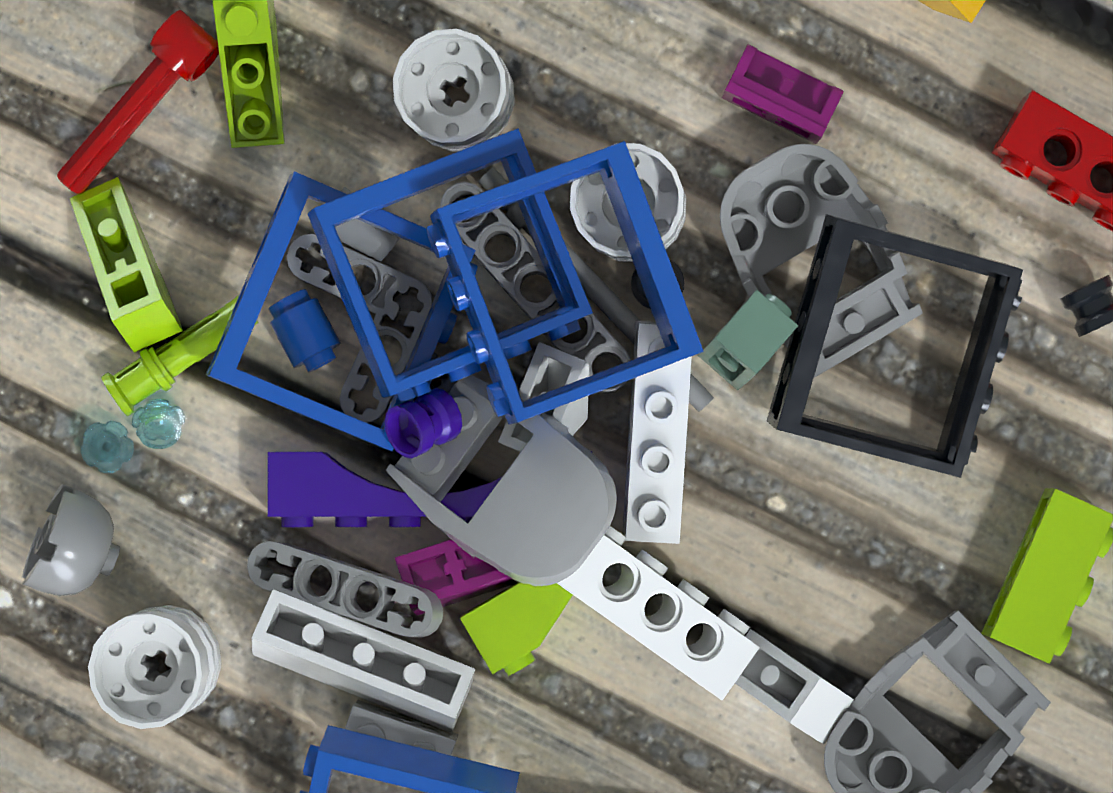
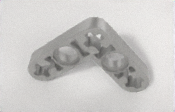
M302 235L294 240L287 254L288 266L292 273L303 282L341 298L336 283L335 286L325 283L332 275L330 272L320 267H313L310 273L303 272L305 263L298 258L299 253L302 249L311 251L315 244L320 245L316 235ZM343 246L352 269L356 266H366L375 274V287L370 293L363 295L369 312L376 314L373 322L379 336L395 337L400 342L402 347L401 358L392 365L395 375L402 373L407 366L433 303L432 295L426 285L419 280ZM321 249V250H320V255L325 259V256H324L323 251H322V249ZM413 288L419 291L417 299L424 305L420 313L411 311L408 314L404 326L414 328L411 337L407 338L399 330L382 326V323L386 316H389L396 322L401 307L394 302L395 297L398 293L407 295L410 289ZM361 347L342 387L340 405L346 415L366 423H373L383 417L394 395L382 398L376 384L372 395L375 399L379 400L376 410L366 408L362 415L355 412L357 403L350 399L351 393L354 389L363 391L370 379L369 376L359 374L364 364L370 368Z

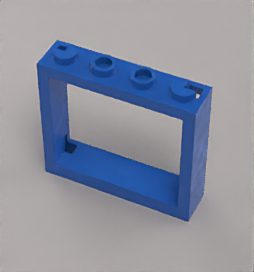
M519 128L317 206L308 213L382 398L397 394L400 402L403 403L430 392L431 389L428 381L448 373L451 382L475 374L482 369L480 364L476 363L468 345L395 375L335 227L499 162L502 163L509 182L535 174L536 170ZM544 192L517 202L560 308L497 333L507 360L532 350L528 340L548 332L551 341H554L580 330L578 319L593 313Z
M625 141L438 208L430 215L433 225L427 226L426 229L431 247L437 258L445 256L453 276V278L446 280L451 300L457 311L465 309L473 329L466 333L469 348L477 364L485 362L493 382L486 386L489 401L498 417L505 415L508 425L521 422L704 352ZM600 172L665 347L522 401L456 224Z
M293 172L288 177L206 375L371 444L393 451L394 448L385 432L384 421L381 428L375 427L236 369L307 199L325 204L348 195L300 173ZM383 209L356 218L434 252L428 238L427 229ZM464 245L473 272L476 275L478 266L471 263L476 250ZM449 266L446 269L404 371L429 362L437 343L446 344L453 331L457 315L450 312L453 302L446 280L453 278ZM397 394L394 395L389 409L401 403Z
M328 725L320 747L314 745L309 747L303 775L312 777L309 792L301 790L300 793H328L333 769L426 793H516L520 772Z

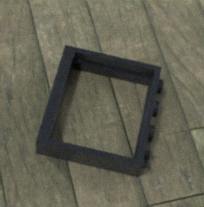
M826 214L795 320L798 327L791 334L766 421L779 431L961 478L964 466L968 464L971 452L976 453L978 437L974 432L979 416L987 412L992 401L993 384L989 382L995 362L1000 363L1007 351L1009 334L1005 329L1010 312L1015 311L1022 300V297L1018 296L1022 284L1021 276L1023 269ZM854 239L988 276L937 449L803 414Z

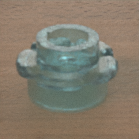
M166 399L150 400L144 407L137 408L132 416V426L137 428L136 435L144 445L153 449H165L174 445L181 436V425L185 423L183 410L177 405L172 406ZM156 419H163L162 421H159V422H155V421H154V420H156Z
M108 421L106 424L97 422L85 431L81 454L87 465L98 467V470L102 473H114L121 469L123 462L130 461L134 452V443L128 438V430L121 423L116 421ZM107 441L112 444V449L109 452L103 450V444Z

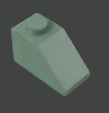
M756 290L698 357L735 389L739 390L763 368L798 325L790 319L792 312L783 301L770 293L764 296Z

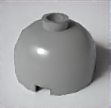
M62 484L46 510L52 514L47 518L43 528L39 527L36 532L22 578H25L22 583L23 585L58 596L75 595L89 588L99 573L109 576L120 552V546L112 543L114 524L110 513L95 498L80 490Z

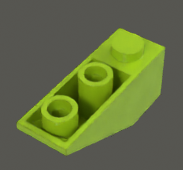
M212 0L231 148L284 144L274 0Z

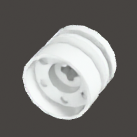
M460 29L434 30L416 39L401 55L393 76L394 102L404 122L432 145L452 152L461 151L497 137L508 125L515 105L514 82L503 60L478 35ZM466 82L464 89L470 95L469 100L466 103L456 101L450 107L452 99L446 94L447 89L450 86L459 88Z
M626 143L665 249H667L677 240L686 220V195L676 169L660 152L642 144ZM600 172L573 181L570 193V211L577 230L599 253L617 261L633 262Z
M173 605L149 607L133 613L107 627L93 646L88 671L91 690L101 708L119 723L139 729L163 727L202 704L216 687L222 664L219 643L209 625L191 610ZM165 652L167 654L165 663L172 669L160 674L157 671L159 662L152 657Z

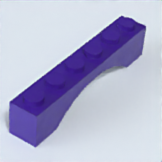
M268 452V517H281V527H314V517H335V527H367V517H389V527H421V517H427L405 492L371 482L347 469L327 452ZM502 477L491 483L462 492L447 493L441 503L465 522L469 523Z

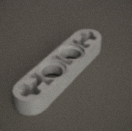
M272 541L260 543L251 551L248 558L247 569L249 577L254 584L262 589L271 592L273 589L327 611L401 636H429L439 628L443 619L442 603L437 595L428 589L289 543ZM276 558V561L281 564L297 567L294 576L273 573V570L267 567L268 559ZM324 566L331 573L332 585L325 595L319 597L311 589L310 577L317 567ZM370 581L378 588L379 601L372 611L365 612L357 603V591L363 583ZM395 602L401 604L418 603V608L425 611L423 621L413 622L411 615L391 610Z

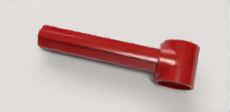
M182 10L173 13L153 36L150 46L152 47L151 51L156 55L154 60L58 172L57 177L60 182L72 192L79 195L85 191L180 77L187 82L189 80L195 81L206 72L218 57V41Z

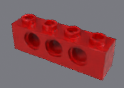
M1032 90L1022 98L991 153L1002 159L999 165L1008 173L1023 180H1028L1030 176L1048 185L1046 193L1067 206L1074 207L1076 202L1095 212L1092 219L1097 224L1113 232V186L1109 193H1101L1093 187L1090 180L1091 171L1096 166L1108 170L1113 179V136ZM1047 140L1058 141L1065 147L1067 160L1064 166H1055L1046 160L1043 149Z

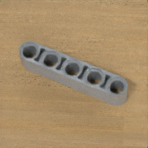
M469 182L456 183L450 186L442 195L440 208L452 204L460 196H474L484 191L477 185ZM499 208L479 215L470 222L456 224L463 244L476 250L474 257L530 320L560 308L553 289L549 297L539 303L529 302L521 294V285L527 277L538 274L548 279L538 252ZM505 235L514 241L516 251L510 260L498 263L488 258L485 252L486 245L494 236ZM593 314L582 317L587 325V334L577 343L564 342L560 338L551 341L548 332L543 333L556 349L589 362V376L593 375L591 367L593 361L601 354L614 355L620 360L621 364L631 360L624 348ZM627 381L599 392H616L617 390L621 389Z

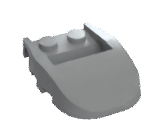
M797 144L780 149L742 171L725 192L720 208V226L742 285L749 297L756 290L764 296L768 293L772 294L762 276L817 244L826 214L888 231L886 228L888 222L878 204H873L857 184L858 179L843 160L835 156L830 150L812 144ZM863 242L881 273L836 299L814 378L923 314L919 303H911L902 276L906 275L907 271L900 252ZM791 335L784 342L786 347H788Z
M472 375L462 378L456 382L448 393L457 403L462 416V429L457 438L445 444H433V447L428 452L414 458L402 456L395 466L390 464L386 471L428 519L473 558L477 557L494 566L499 572L523 584L547 586L558 583L571 576L580 568L608 530L615 514L617 502L613 478L609 475L608 469L568 432L569 428L554 417L542 413L518 422L534 435L470 522H465L443 505L441 501L504 415L498 417L491 406L486 386L489 383Z
M954 611L890 657L864 686L828 737L824 753V767L827 779L835 793H983L993 782L991 778L1008 756L1014 754L1025 739L1020 732L1037 708L1045 711L1051 702L959 611ZM922 655H925L999 728L959 769L883 696Z

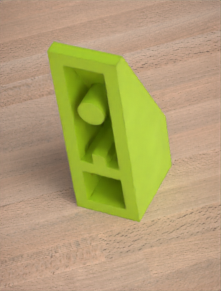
M116 177L69 198L111 321L132 351L137 352L182 332L183 329L168 288L120 179Z
M517 582L462 614L460 619L491 673L494 674L504 668L506 674L510 676L536 660L531 651L540 647L573 594L557 583L547 586H532Z

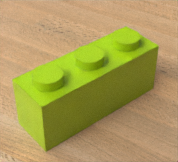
M1045 488L981 634L1049 664L1054 655L1061 656L1071 638L1072 627L1067 624L1075 605L1082 607L1091 593L1094 578L1090 577L1089 574L1097 556L1103 558L1112 545L1113 528L1110 526L1113 521V514L1058 489Z

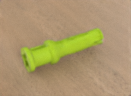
M239 295L155 350L153 347L149 349L147 347L139 352V359L116 374L112 375L107 372L101 376L107 390L127 417L135 412L134 406L159 389L164 391L173 387L172 384L176 382L174 377L217 349Z

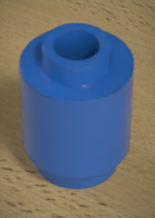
M306 289L297 291L268 308L273 317L270 325L293 368L304 365L309 373L337 358L333 349L339 346L341 342L318 299H311Z

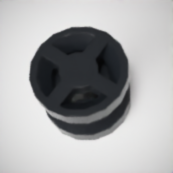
M1109 275L1060 298L1064 308L1071 310L1077 320L1074 328L1079 337L1113 322V294L1111 292L1113 282Z

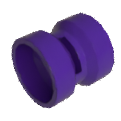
M435 388L417 397L414 402L406 401L390 408L385 416V432L389 442L399 454L407 458H414L428 452L433 447V444L441 445L457 438L462 429V416L452 396L444 390Z

